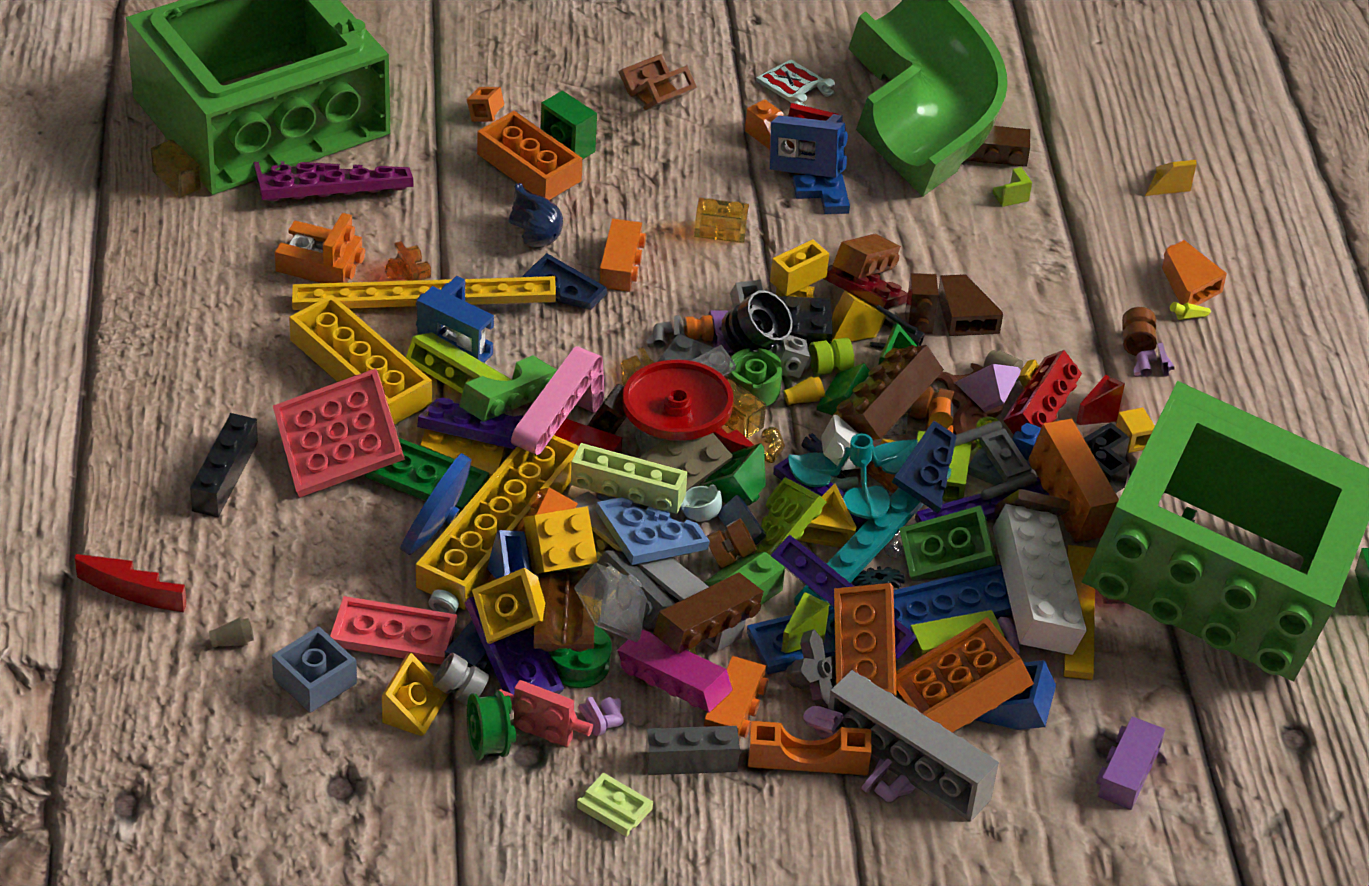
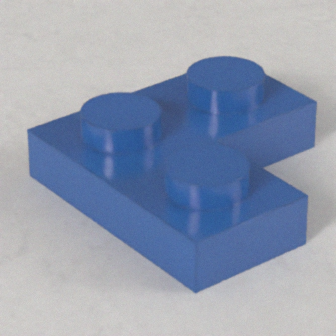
M809 174L793 175L796 199L821 198L824 214H849L850 204L843 174H839L836 178Z

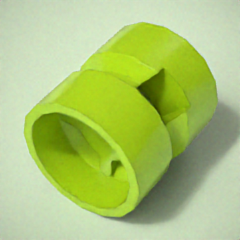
M848 337L834 339L830 344L827 340L810 343V366L815 376L831 374L833 369L836 373H840L854 367V351Z

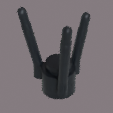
M880 305L876 306L878 311L901 325L902 329L917 346L922 345L925 337L924 332L919 331L917 327L908 324ZM887 319L883 323L890 328H893L895 323ZM870 342L871 347L884 349L886 344Z

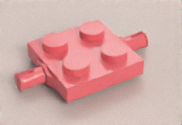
M519 680L515 686L514 695L502 689L499 690L504 696H509L514 712V727L525 733H531L547 739L551 743L568 747L573 738V730L590 736L593 730V724L577 719L574 711V700L522 680Z

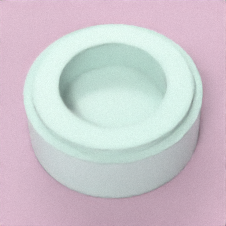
M435 590L428 602L433 611L455 614L459 606L457 597L445 590Z

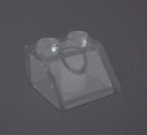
M595 563L574 587L595 625L634 642L640 639L647 597L641 589V582L633 575L629 574L626 576L619 573L612 566L605 567Z

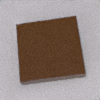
M1019 489L995 504L994 514L1000 515L1005 504H1010L1036 511L1049 512L1059 517L1069 511L1070 501Z

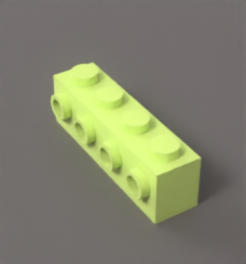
M581 443L571 462V485L616 498L623 497L637 504L677 514L686 496L687 471Z

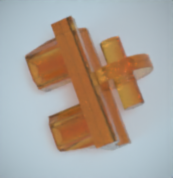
M402 241L394 243L398 254L395 259L390 258L385 266L387 277L398 280L405 278L406 281L431 278V266L427 261L422 262V254L418 245L406 248Z

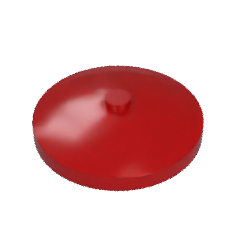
M664 360L639 369L628 379L623 391V408L629 421L638 429L651 436L677 441L692 440L714 433L729 420L733 411L734 397L728 380L714 368L689 360Z

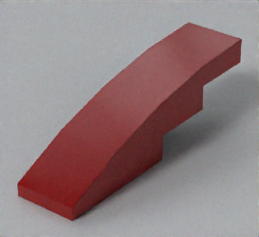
M82 554L75 555L76 575L80 580L128 601L184 613L186 607L184 584L160 582L158 572L134 570L133 561Z

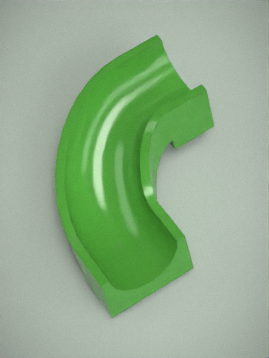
M902 0L895 8L877 20H874L867 12H864L858 18L848 48L880 81L886 76L891 79L890 82L867 97L856 131L922 197L958 172L961 163L984 143L993 128L1007 92V72L998 48L983 26L959 0Z

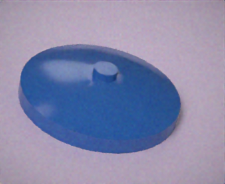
M461 453L454 460L408 530L400 550L408 555L413 554L427 543L446 521L450 524L460 510L455 506L465 487L472 459Z

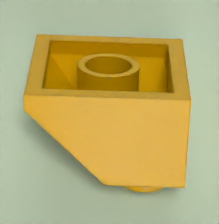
M526 568L472 589L488 644L543 622L545 600L538 577Z

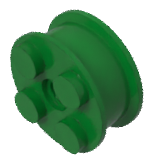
M596 625L594 649L573 651L571 648H558L555 651H548L564 686L571 688L592 687L602 682L609 673L612 642L608 634Z
M495 691L493 696L478 697L476 693H471L468 697L466 711L467 732L471 751L476 760L483 759L486 754L499 753L501 757H507L511 744L516 742V730L514 725L510 723L509 715L512 711L511 699L509 696H504L501 691Z

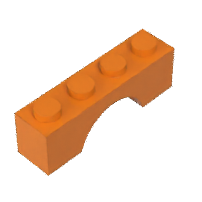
M751 721L748 767L868 775L871 758V729L841 727L834 735L822 740H803L789 734L784 729L782 723Z

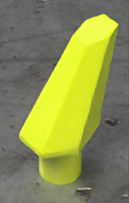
M1172 302L1170 305V311L1176 313L1178 320L1202 318L1211 313L1210 308L1189 303L1181 305L1177 302Z

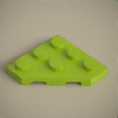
M785 477L767 498L766 507L769 509L768 516L763 517L761 527L767 536L762 539L761 544L756 546L757 551L755 553L766 552L771 556L789 534L796 540H799L804 533V529L812 520L820 515L822 507L827 502L820 495Z

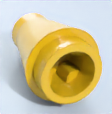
M810 376L791 388L783 390L787 405L818 402L820 398L825 397L824 387L819 377L813 378Z

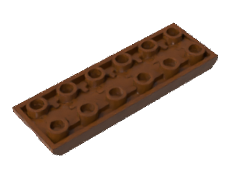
M583 568L576 572L555 570L539 573L538 580L545 600L543 622L535 625L534 648H541L544 651H555L558 648H571L573 651L594 649L596 579L589 574L592 568Z

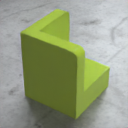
M1022 167L1014 168L1010 184L994 187L993 194L1002 207L1028 202L1032 181Z

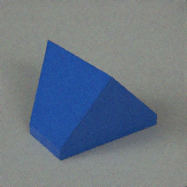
M497 531L487 570L496 579L522 568H526L532 573L525 531Z

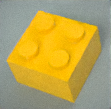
M588 506L523 517L533 574L597 563Z

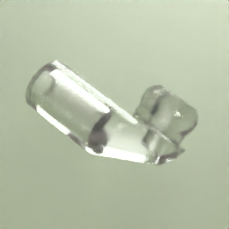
M900 531L883 548L885 554L890 558H898L904 551L903 545L900 546L899 539L901 538Z

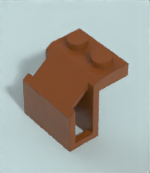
M662 54L618 71L627 93L631 97L637 96L645 104L642 107L645 111L684 96L697 88L687 65L669 72ZM684 73L689 85L677 90L670 82Z

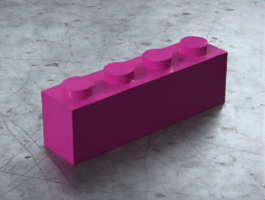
M641 628L617 649L621 660V667L625 673L630 676L634 675L644 680L648 685L656 686L673 697L677 696L687 701L693 707H699L707 712H711L732 691L727 669L687 650L677 654L654 634Z

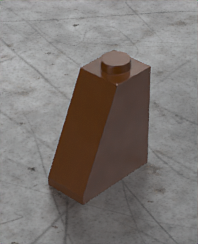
M966 274L940 275L938 298L949 336L1000 334L1003 312Z

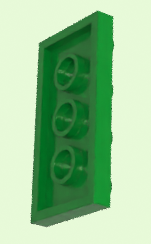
M398 437L405 460L366 473L365 477L427 501L455 459ZM470 466L465 487L455 506L460 509L457 514L464 509L489 480V472Z

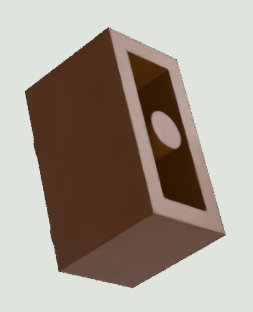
M910 274L905 308L906 322L926 334H933L939 296L937 274Z

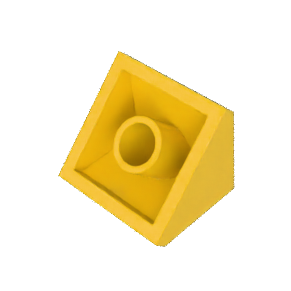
M412 653L406 655L382 694V723L423 736L449 694L433 686L434 676Z

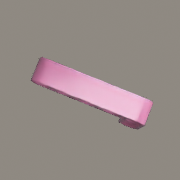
M578 346L574 347L517 424L512 434L511 443L539 455L575 405L593 413L597 412L604 399L602 356Z

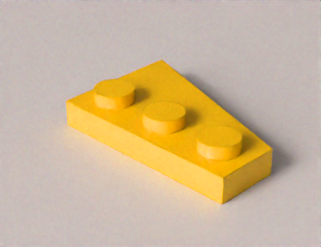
M425 429L421 442L422 447L456 459L463 453L472 459L471 466L489 472V478L501 466L506 447Z

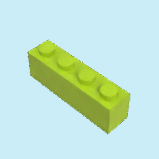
M432 332L413 336L406 355V359L413 365L461 394L463 393L465 383L481 376L499 381L512 380Z

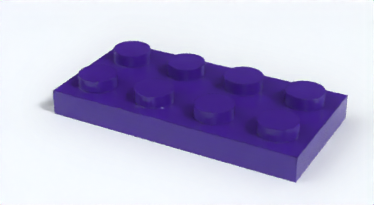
M449 398L436 399L418 416L417 427L511 449L517 447L511 443L514 429L523 418V415L511 416L503 413L483 422Z
M474 597L467 599L465 605L503 691L514 695V688L519 680L557 694L564 690L548 651L534 648L535 625L488 644Z

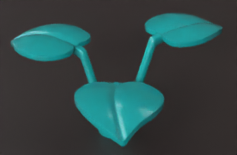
M861 433L851 438L850 447L845 448V454L838 466L823 453L789 454L788 462L791 472L802 484L810 487H823L830 483L831 476L839 474L850 456L852 463L857 467H861L862 488L849 489L845 493L843 500L851 514L866 519H876L884 516L888 511L890 496L882 486L867 488L866 466L872 461L875 467H882L884 472L896 475L918 444L917 439L901 440L874 447L872 438L867 434Z

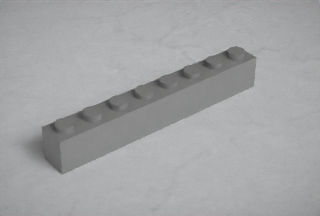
M589 491L572 499L578 503L576 508L588 506L595 550L600 554H603L604 551H622L595 511L596 504L600 500ZM672 557L636 564L676 603L709 587ZM746 620L704 641L716 651H719L742 638Z

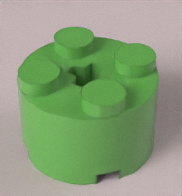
M750 348L735 353L730 360L728 382L733 390V400L753 412H758L763 407L774 403L780 395L782 381V363L779 357L771 351L760 348L758 352H750Z

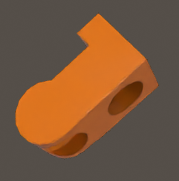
M937 397L930 402L925 432L932 422L936 421L953 433V403L950 399Z

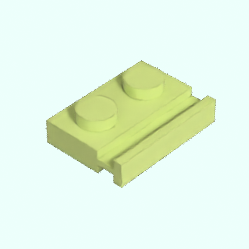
M602 773L585 791V795L577 800V808L627 837L630 834V830L636 828L652 810L653 801L609 775Z

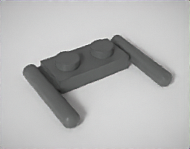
M1000 421L956 435L955 447L979 439L981 447L1004 480V483L982 490L980 495L983 500H989L1037 483L1036 475L1031 473L1030 466L1005 428L1003 429Z

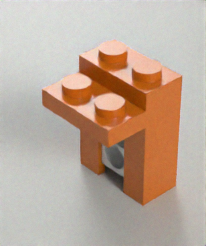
M342 213L332 229L294 220L289 228V234L293 235L290 244L280 243L275 251V270L279 273L319 283H347L349 279L352 280L358 263H362L365 257V249L362 248V237L354 235L355 227L352 226V215Z

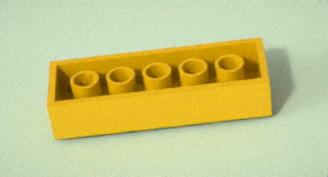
M330 295L289 316L290 340L337 382L375 368L377 369L394 425L432 404V380L335 296Z

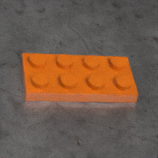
M885 583L834 588L836 685L853 670L897 697L893 585Z

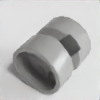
M451 653L439 667L433 680V686L446 694L453 692L454 699L467 706L468 697L471 693H476L478 697L481 695L489 675L475 665L468 667V662L455 653Z

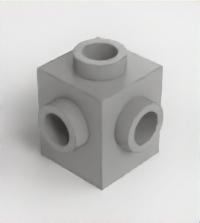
M789 335L772 349V353L781 360L783 376L800 378L803 370L808 369L810 365L811 354H809L805 339Z

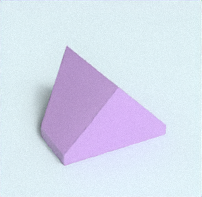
M991 364L954 383L984 412H987L1005 403L1021 370L1014 366Z

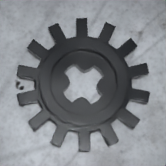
M878 566L877 570L868 568L867 571H861L854 579V585L865 586L891 583L893 589H899L901 587L899 583H905V579H903L905 575L900 573V570L892 569L891 567H885L882 570L881 566Z

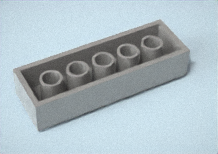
M853 670L831 689L828 709L840 712L844 716L836 729L841 727L871 729V758L878 762L880 758L883 761L888 758L892 761L889 767L890 771L898 776H906L912 785L970 822L991 801L999 764L991 755L977 749L964 738L958 737L940 723L934 722L916 708L910 707L892 693L883 690L868 678L859 675Z

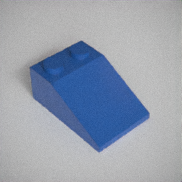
M1045 660L1024 662L1034 684L1022 693L1011 697L997 708L986 712L974 720L1016 730L1046 727L1056 683Z

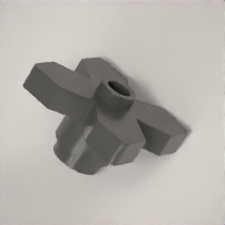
M813 629L803 632L800 646L804 658L795 660L792 665H789L786 675L789 684L793 688L805 689L810 687L814 704L828 709L830 691L832 689L831 682L836 681V657L834 655L825 658L823 640Z

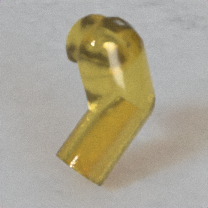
M769 427L762 431L761 438L766 437L764 442L770 445L764 453L765 461L774 463L785 448V444L780 431L775 427Z

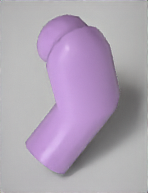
M1000 617L997 621L1007 642L1019 654L1020 643L1015 625L1009 618Z

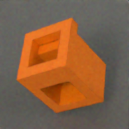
M478 87L466 99L472 122H493L495 120L494 115L505 105L501 87Z

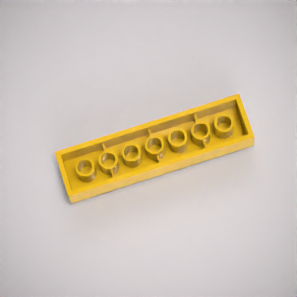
M554 435L539 455L516 447L416 563V588L431 595L435 590L448 591L459 600L458 607L465 610L467 608L465 605L467 599L474 597L472 589L486 584L488 578L492 575L487 570L497 531H517L520 521L524 516L528 515L531 509L529 502L536 491L549 487L560 494L563 493L571 483V462L579 446Z

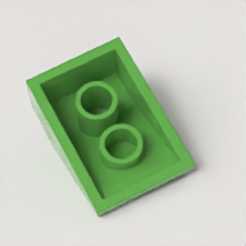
M981 506L899 528L912 580L947 578L997 566L987 520Z

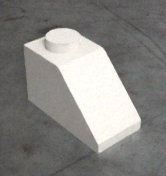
M833 415L821 436L823 454L837 466L845 454V448L850 447L851 438L859 434L838 415ZM849 456L841 470L861 469V467H857L852 463Z

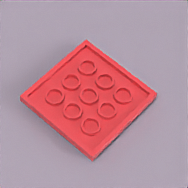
M376 368L273 405L295 489L299 497L405 460Z

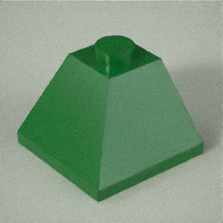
M761 443L732 452L733 457L731 461L703 480L699 486L709 487L712 484L715 485L717 490L721 492L722 502L725 504L736 495L741 497L747 506L756 502L760 497L759 493L766 486L764 446Z

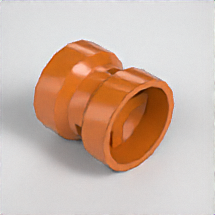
M703 315L700 319H695L693 316L684 317L683 330L685 336L693 340L701 338L703 341H713L714 328L712 316Z

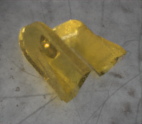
M643 346L637 349L644 367L655 363L649 358ZM637 355L623 360L620 364L623 371V386L636 372L635 368L641 366Z

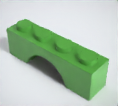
M532 355L516 362L513 377L510 381H499L481 376L465 383L459 406L485 422L536 400L557 370Z

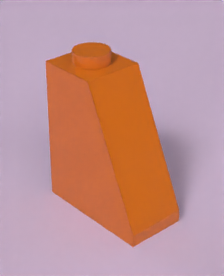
M1183 240L1169 246L1164 252L1162 270L1181 305L1185 303L1199 305L1223 292L1227 273L1188 242Z

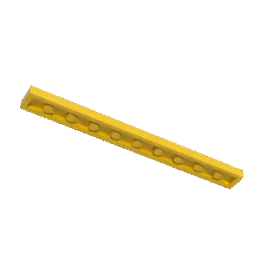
M555 276L465 279V301L472 305L556 302ZM452 279L293 284L292 308L293 310H303L330 295L335 296L347 308L416 306L418 297L432 286L441 290Z

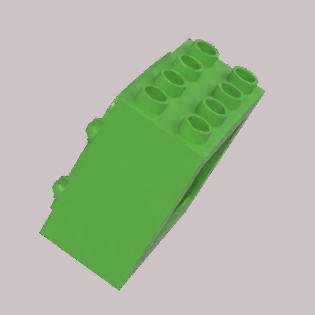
M179 0L126 17L133 97L212 195L255 181L254 162H259L261 172L264 174L271 172L273 165H281L280 161H285L284 164L292 167L300 162H310L391 134L389 54L365 29V23L360 19H356L340 0ZM293 62V64L228 85L220 84L281 63Z
M1177 381L1113 511L1082 583L1097 589L1100 594L1109 599L1120 600L1150 614L1160 623L1174 625L1203 639L1213 648L1227 650L1255 663L1266 673L1280 675L1294 682L1335 608L1368 525L1369 468ZM1166 493L1301 555L1304 560L1300 570H1295L1159 507L1158 504L1162 495Z

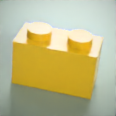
M814 239L772 258L770 282L785 296L827 277L829 253Z

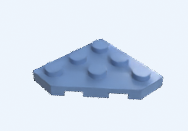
M623 497L600 501L596 504L595 511L631 565L708 550L710 541L696 522L687 519L684 523L670 518V513L648 507L645 510L633 506L632 500Z

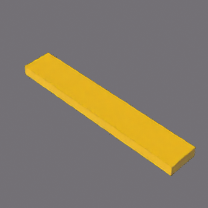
M1068 545L1067 557L1087 631L1073 655L1064 653L1063 677L1093 679L1095 588L1082 583L1096 551V548L1075 545Z

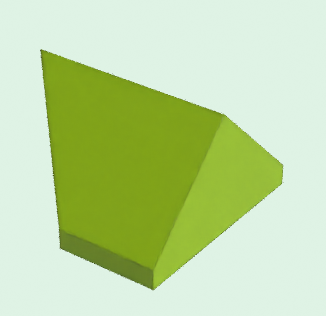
M804 592L784 630L781 651L789 653L801 649L800 642L803 632L813 629L824 643L830 603Z

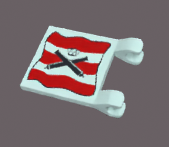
M789 60L756 77L758 83L790 103L803 106L806 105L802 102L807 100V96L804 93L815 87H818L826 97L834 94V90L830 89V87L835 85L834 80L830 78L823 79L793 60Z

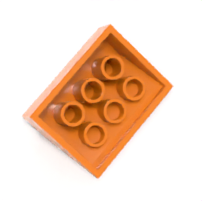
M988 617L896 671V689L902 701L910 707L916 708L934 722L940 723L952 733L964 725L970 724L974 719L986 712L997 708L1001 703L1022 693L1034 684L1021 657Z

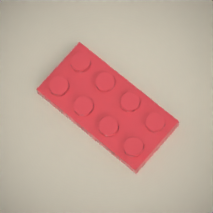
M343 596L330 637L344 649L405 658L408 653H412L419 661L441 665L445 660V651L452 641L457 624V614Z

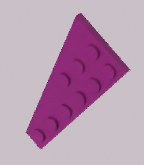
M280 161L281 165H273L271 172L262 174L259 162H254L261 198L268 201H278L281 198L289 197L303 199L306 196L312 195L327 197L335 193L352 195L358 191L375 193L380 192L382 189L404 190L407 187H414L410 167L378 166L375 170H368L363 168V165H353V169H340V164L300 162L296 166L291 167L288 164H284L285 161Z

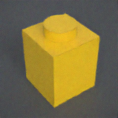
M1144 407L1119 412L1116 427L1130 437L1127 448L1128 453L1144 450L1155 427Z

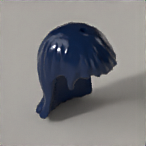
M516 183L514 186L515 201L513 202L508 222L525 229L521 236L524 239V244L531 247L551 245L562 232L563 216L560 209L547 198L527 193L522 183Z

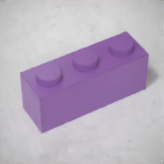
M1133 716L1127 727L1121 726L1116 742L1119 744L1117 747H1111L1106 763H1109L1107 768L1102 766L1096 783L1101 785L1098 797L1132 810L1161 748L1165 733L1164 728Z

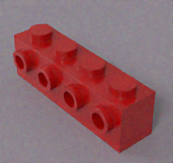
M1065 350L1044 357L1004 418V423L1013 434L1016 431H1021V427L1026 422L1040 428L1044 423L1054 422L1057 418V412L1066 404V398L1077 387L1076 383L1082 373Z

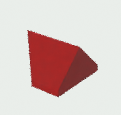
M1105 375L1080 403L1076 423L1079 425L1117 422L1125 383Z

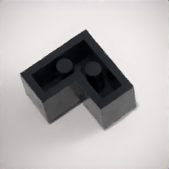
M1110 422L1084 437V440L1113 490L1117 493L1125 488L1130 464L1125 461L1130 437Z

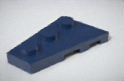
M548 253L522 276H555L556 302L591 310L607 295V287Z
M933 421L892 480V483L936 513H939L942 508V497L948 480V469L952 461L957 436L936 421Z

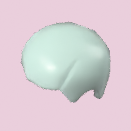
M713 484L709 487H691L686 491L681 509L685 516L693 521H709L716 517L721 510V492Z

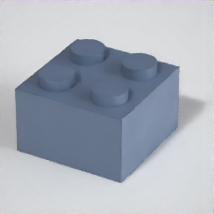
M319 626L272 655L273 679L310 713L357 684L356 659Z

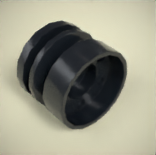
M758 290L725 314L722 319L721 331L725 342L735 353L750 348V352H758L759 348L769 351L790 335L793 320L788 307L776 294L766 290Z

